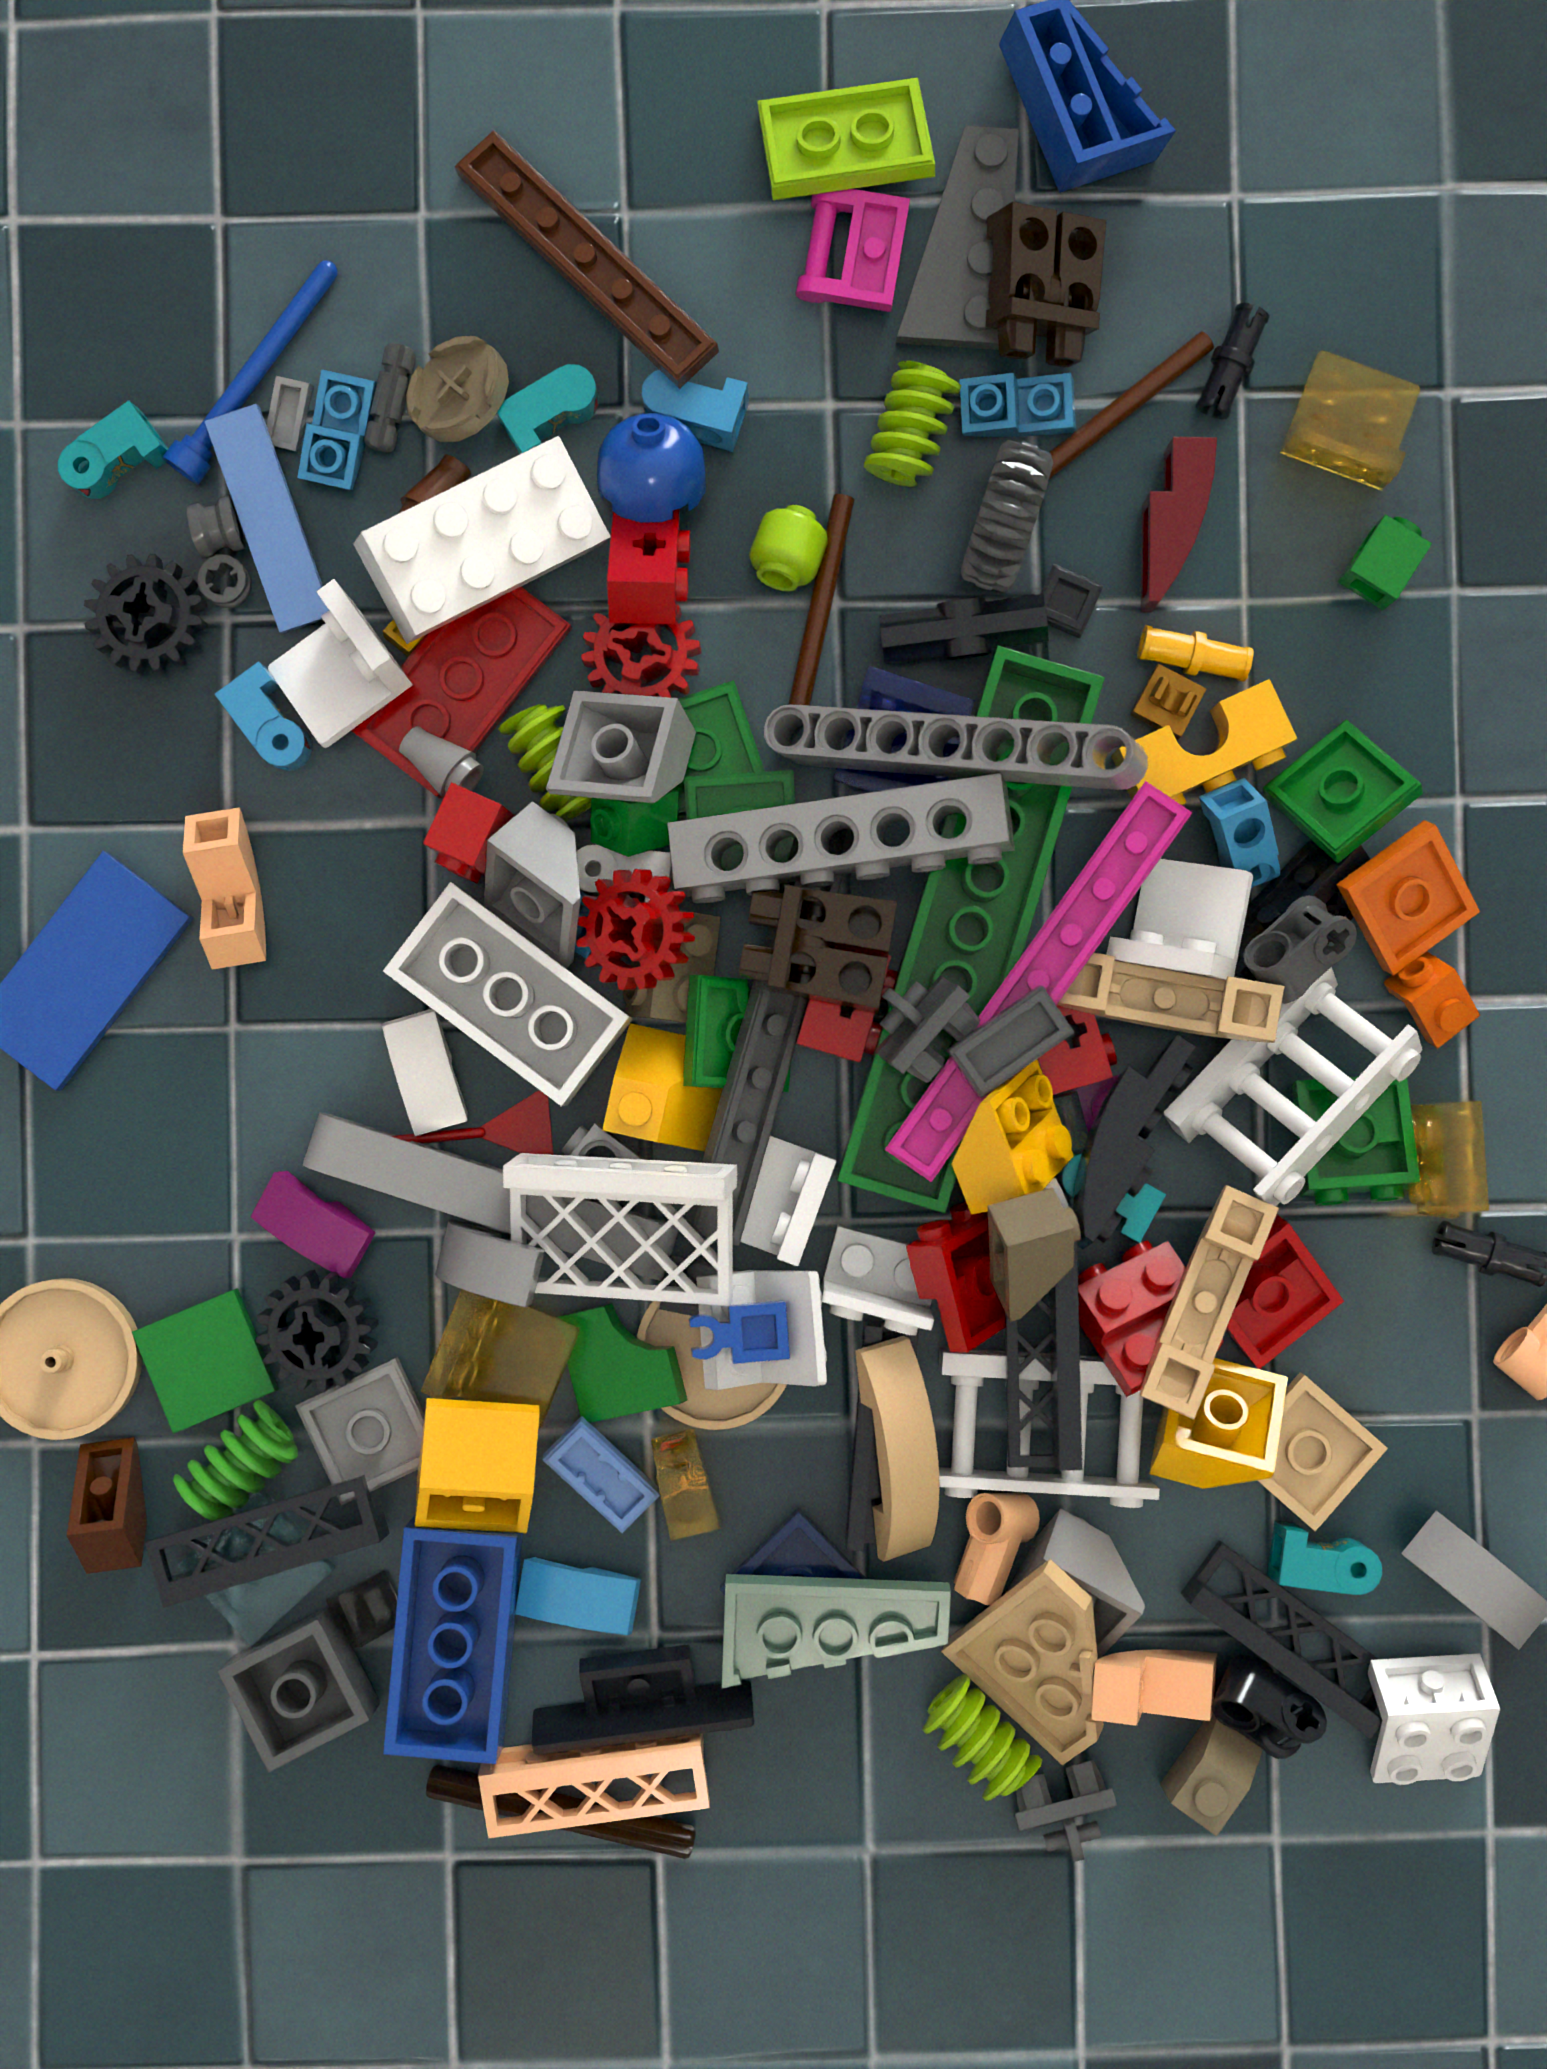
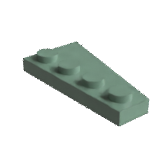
M726 1574L722 1688L741 1685L742 1679L767 1675L768 1679L791 1675V1670L819 1664H823L824 1668L845 1665L846 1659L874 1654L876 1658L948 1645L951 1599L950 1583Z

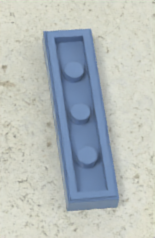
M253 404L205 420L207 431L279 633L283 634L322 621L321 616L329 609L316 591L322 588L323 584L260 406Z

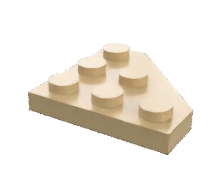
M1049 1559L948 1638V1645H944L941 1652L964 1674H967L982 1691L1061 1765H1064L1097 1742L1104 1725L1103 1721L1091 1720L1095 1662L1098 1660L1092 1597L1056 1563Z

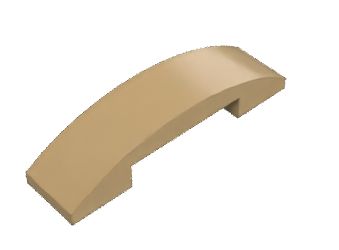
M1093 953L1057 1004L1097 1016L1161 1029L1236 1040L1274 1043L1284 986L1230 976L1226 980L1115 961L1116 956Z
M1224 1186L1177 1287L1154 1347L1139 1396L1191 1419L1195 1418L1216 1366L1212 1364L1252 1263L1260 1257L1279 1210L1278 1207L1230 1186Z
M905 1336L855 1350L861 1403L873 1411L882 1504L874 1506L872 1509L878 1559L883 1562L931 1546L939 1510V1463L933 1418L915 1352L910 1339Z

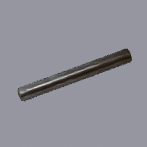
M436 1765L432 1768L426 1785V1795L429 1798L484 1811L478 1774ZM516 1792L495 1795L498 1814L507 1817L523 1815L532 1804ZM554 1792L548 1798L562 1809L578 1808L583 1799ZM655 1816L561 1828V1830L683 1859L690 1857L696 1836V1830L692 1825Z

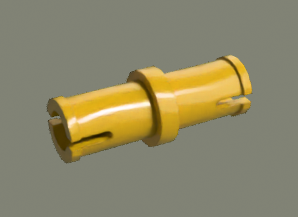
M1145 625L1139 640L1137 659H1147L1181 667L1184 674L1196 676L1200 671L1235 678L1238 681L1245 682L1250 673L1254 652L1251 647L1244 648L1207 639V634L1204 632L1194 631L1192 635H1186Z

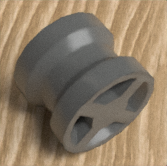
M231 495L220 497L216 504L204 506L199 502L187 505L186 512L190 532L195 547L202 559L212 557L216 554L217 550L227 547L233 551L246 549V537Z

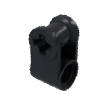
M1237 1655L1231 1658L1212 1703V1712L1222 1724L1238 1731L1261 1747L1268 1755L1276 1759H1286L1298 1751L1301 1743L1310 1744L1323 1736L1327 1726L1326 1715L1320 1703L1313 1696L1298 1689L1275 1673L1265 1662L1255 1657ZM1300 1707L1303 1708L1302 1710H1300V1711L1297 1712L1296 1714H1293V1713H1292V1712H1294L1295 1710H1297V1709L1300 1708ZM1288 1737V1739L1280 1744L1277 1743L1283 1738Z

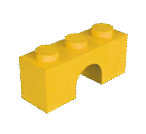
M1270 679L1218 702L1210 710L1219 735L1217 747L1214 753L1210 755L1198 756L1185 751L1178 744L1170 725L1135 740L1145 750L1148 758V768L1142 780L1137 785L1127 789L1131 800L1144 782L1147 781L1179 804L1184 805L1187 803L1183 795L1184 793L1203 786L1205 792L1208 793L1237 780L1233 771L1252 763L1255 770L1259 771L1285 759L1286 754L1283 748L1297 740V736ZM1125 746L1119 747L1111 755L1116 767L1120 766L1125 759Z

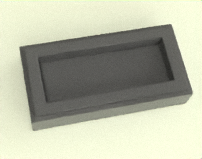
M1038 985L946 1051L976 1095L982 1098L1072 1035L1074 1031L1043 985Z

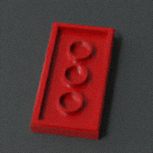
M519 587L426 634L401 665L402 670L413 685L351 731L440 799V794L411 761L399 752L400 744L405 735L412 728L420 726L430 734L476 753L569 634L572 626L524 588Z

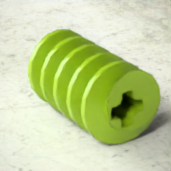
M907 360L897 363L901 370L893 373L891 386L894 391L886 394L884 406L887 412L879 416L877 423L881 432L873 435L870 445L875 453L866 456L864 468L874 476L887 482L904 487L917 486L916 476H932L934 471L931 465L921 460L922 456L939 455L941 450L940 446L928 439L929 434L946 435L948 427L935 418L936 414L949 415L954 410V405L942 398V394H959L961 385L935 367Z
M538 704L529 707L508 718L498 728L502 735L515 734L507 745L512 754L526 753L518 763L521 772H537L528 783L532 792L547 791V783L564 726L557 727L555 723L566 711L563 705L547 708L545 704ZM547 791L538 804L546 812L557 811L555 815L567 822L590 809L591 798L550 794Z
M963 1674L950 1681L934 1697L927 1710L930 1715L922 1730L925 1734L939 1728L945 1731L937 1747L940 1751L955 1744L959 1747L952 1761L956 1768L972 1761L974 1766L967 1777V1781L972 1785L984 1778L988 1779L989 1783L981 1795L987 1802L999 1795L1007 1796L1021 1788L1041 1767L1042 1758L1039 1755L1029 1756L1030 1745L1024 1738L1014 1739L1015 1728L1009 1721L998 1723L1000 1711L994 1705L983 1707L985 1703L984 1693L979 1688L968 1690L971 1679L967 1674Z

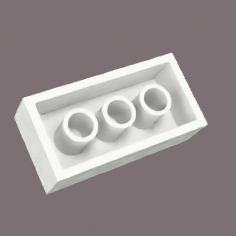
M557 436L361 532L353 544L406 644L598 548L611 536L560 437Z
M452 882L448 884L383 970L384 973L560 1106H568L633 1020V1018Z

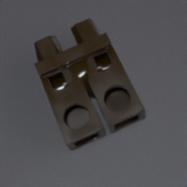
M1011 202L987 217L986 239L993 240V270L988 290L991 308L986 310L985 327L998 329L1000 357L1027 359L1035 355L1036 336L1047 338L1045 362L1048 365L1065 368L1081 362L1085 336L1099 330L1100 313L1096 311L1100 299L1107 220L1068 212H1061L1057 215V210L1018 202Z
M785 885L784 893L774 891L753 892L748 923L776 928V939L774 948L744 943L739 974L757 982L767 983L769 992L825 1001L878 1014L898 901L802 889ZM836 947V948H842V949H847V950L865 952L866 954H860V953H854V952H849V951L837 950V949H834V948Z

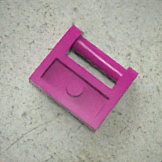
M857 189L813 194L811 207L815 209L805 272L804 275L798 277L796 297L811 303L827 301L891 312L910 198ZM847 212L852 213L842 277L841 280L826 278L836 213Z

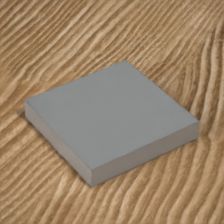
M398 1357L354 1377L343 1387L339 1385L334 1386L324 1393L317 1394L295 1405L331 1484L365 1475L369 1492L418 1470L425 1414ZM354 1491L337 1496L341 1506L356 1499Z

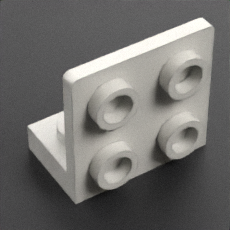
M335 579L316 591L329 609L321 616L325 624L268 666L270 674L317 742L324 748L335 743L413 685L359 608Z
M1160 859L1141 885L1134 927L1131 930L1130 939L1110 936L1107 955L1116 956L1115 961L1226 980L1228 976L1234 977L1252 886V873L1246 870Z
M770 1136L740 1242L775 1254L778 1260L798 1266L836 1160Z
M837 1224L821 1284V1301L829 1303V1312L855 1321H862L864 1313L881 1317L885 1320V1328L907 1335L916 1336L918 1328L932 1330L934 1317L930 1310L932 1299H919L906 1246L910 1243Z
M746 1270L733 1272V1301L730 1305L781 1300L786 1302L790 1359L733 1364L731 1347L722 1348L716 1356L710 1359H703L705 1389L721 1390L757 1383L821 1386L826 1384L827 1354L823 1338L822 1294L819 1286V1275L816 1271ZM718 1274L696 1277L698 1288L718 1289ZM698 1304L699 1314L710 1315L718 1320V1322L729 1321L728 1306ZM701 1326V1345L705 1347L712 1341L713 1333L708 1327Z
M1480 1653L1371 1660L1368 1677L1382 1717V1724L1370 1769L1373 1782H1393L1399 1785H1406L1422 1780L1449 1779L1451 1781H1464L1471 1777L1480 1776L1500 1712V1706Z

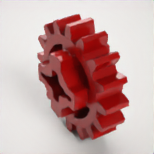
M677 604L676 624H635L620 632L621 628L630 623H609V618L595 613L593 619L599 628L598 633L584 632L583 635L586 645L594 649V651L581 655L585 667L596 668L587 676L592 688L605 684L602 693L671 698L670 693L677 690L687 695L690 692V688L684 679L685 675L698 676L700 672L698 663L689 659V657L702 653L699 641L686 640L696 632L692 620L678 623L682 612ZM662 626L674 636L678 645V651L673 650L671 645L661 642ZM643 645L649 646L652 656L643 655L640 663L634 662L631 652L640 653ZM606 657L611 658L612 662L622 664L621 682L609 672ZM660 676H665L660 682L647 686V683Z
M634 869L633 873L630 870L613 871V881L611 879H598L595 881L599 896H583L581 901L590 911L588 916L578 917V925L586 928L587 935L578 939L576 944L577 947H589L592 952L584 962L587 968L603 967L599 976V980L602 983L617 981L619 990H635L637 986L639 990L656 988L657 979L665 981L672 980L675 977L670 965L671 963H687L689 958L680 948L682 943L695 942V936L684 931V923L694 919V913L680 911L678 906L683 902L686 895L683 891L667 892L671 882L669 877H652V871L648 869ZM638 892L650 900L647 903H640L638 898H631L629 894ZM629 956L631 961H639L641 966H630L620 960V958Z

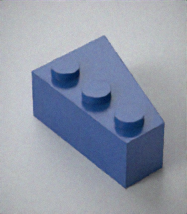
M1046 0L1014 11L999 42V46L1059 193L1156 161L1176 132L1175 128L1166 117L1160 121L1140 96L1143 89L1132 76L1127 80L1106 55L1109 51L1107 45L1071 1Z

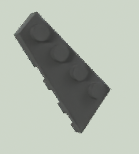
M965 125L897 334L896 343L999 350L998 329L985 327L986 310L991 308L988 290L993 270V240L986 239L987 217L1009 203L1015 202L1019 129Z

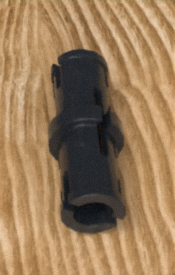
M1239 303L1236 305L1235 314L1222 346H1217L1214 349L1210 359L1214 366L1201 397L1196 403V408L1203 414H1208L1216 396L1219 395L1220 398L1212 417L1216 419L1229 418L1231 407L1242 379L1250 375L1255 364L1252 355L1270 316L1264 309L1259 307L1255 316L1252 317L1249 327H1246L1254 305L1250 303Z
M1445 1220L1440 1223L1436 1230V1233L1442 1234L1445 1238L1455 1240L1457 1243L1454 1244L1434 1237L1432 1252L1435 1255H1443L1476 1265L1479 1272L1489 1276H1493L1498 1272L1532 1283L1537 1287L1543 1286L1547 1280V1274L1527 1267L1528 1264L1547 1269V1252H1540L1507 1242L1503 1234L1492 1231L1488 1235H1484L1453 1225Z

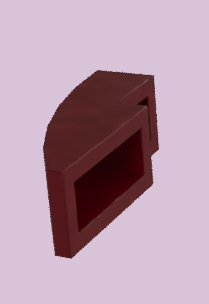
M1173 437L1164 451V491H1150L1142 504L1141 612L1152 613L1180 573L1196 541L1207 510L1214 478L1217 437Z

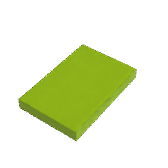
M918 77L757 101L773 200L935 177V160Z

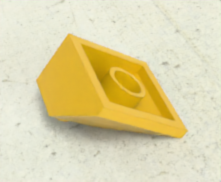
M630 1023L615 1071L602 1130L705 1152L723 1088L683 1086L686 1035Z
M1214 1358L1212 1364L1216 1366L1194 1419L1163 1406L1157 1427L1150 1475L1202 1489L1272 1478L1275 1471L1288 1377Z

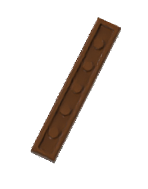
M495 130L455 165L458 176L679 389L719 353L718 343Z

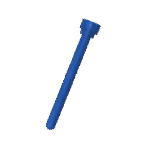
M325 260L316 266L192 436L186 434L181 442L174 440L162 456V459L189 481L199 485L211 469L208 462L213 456L210 452L213 445L204 421L238 410L243 406L337 278L338 270L333 262Z

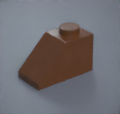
M135 1437L80 1444L67 1529L68 1540L86 1574L142 1567L147 1515L138 1444Z

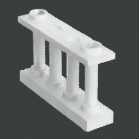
M1332 967L1316 980L1303 996L1295 1001L1281 1004L1274 1043L1232 1039L1164 1111V1116L1172 1129L1185 1141L1190 1143L1198 1134L1204 1135L1207 1133L1259 1176L1262 1180L1253 1190L1258 1199L1273 1206H1277L1280 1202L1287 1204L1293 1200L1305 1184L1304 1176L1395 1079L1402 1081L1407 1078L1417 1067L1421 1059L1419 1053L1423 1049L1418 1032L1409 1024L1392 1040L1335 996V988L1338 986ZM1311 1013L1314 1015L1323 1014L1377 1057L1355 1081L1297 1036V1028ZM1274 1053L1276 1055L1284 1053L1338 1097L1336 1102L1317 1122L1259 1076L1261 1066ZM1236 1093L1238 1095L1246 1093L1300 1138L1278 1163L1222 1117V1108Z
M939 1347L938 1369L942 1375H951L950 1383L956 1385L951 1468L939 1467V1487H945V1495L958 1498H974L978 1493V1489L1100 1496L1110 1497L1111 1505L1127 1508L1143 1507V1499L1159 1500V1488L1151 1480L1139 1479L1143 1397L1139 1396L1140 1391L1126 1397L1100 1356L1080 1355L1082 1470L1062 1471L1061 1474L1028 1473L1029 1467L1009 1468L1008 1453L1006 1471L973 1469L978 1386L984 1385V1377L1006 1379L1005 1350L972 1349L969 1352H950L949 1347ZM1018 1351L1019 1363L1029 1352ZM1040 1353L1050 1363V1353ZM1036 1359L1019 1374V1389L1031 1401L1033 1399V1390L1039 1389V1381H1051V1374ZM1094 1384L1116 1385V1393L1121 1394L1117 1478L1084 1476L1088 1393L1094 1392ZM1019 1399L1021 1420L1030 1408ZM1031 1421L1020 1431V1455H1029Z

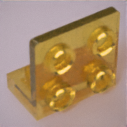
M1319 351L1314 359L1280 453L1382 491L1399 474L1406 452L1400 451L1399 447L1420 393V387L1330 352Z
M1482 1101L1411 1105L1421 1182L1408 1189L1411 1203L1417 1204V1213L1450 1219L1459 1218V1212L1488 1211L1489 1199Z
M461 1289L420 1392L435 1399L462 1397L468 1401L539 1405L538 1429H540L544 1424L580 1330L577 1326L530 1305L524 1308Z

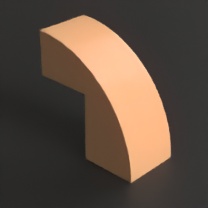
M240 807L185 816L183 855L202 900L199 939L211 969L266 961V934L260 884L249 835Z
M1159 1649L1125 1651L1101 1657L1095 1662L1091 1720L1137 1726L1142 1713L1210 1721L1213 1713L1212 1703L1215 1698L1217 1653Z

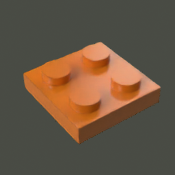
M1425 820L1336 884L1383 971L1393 976L1480 912L1436 824Z

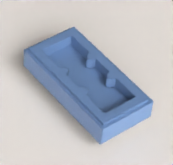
M583 1416L543 1454L542 1460L621 1533L661 1495L660 1488Z

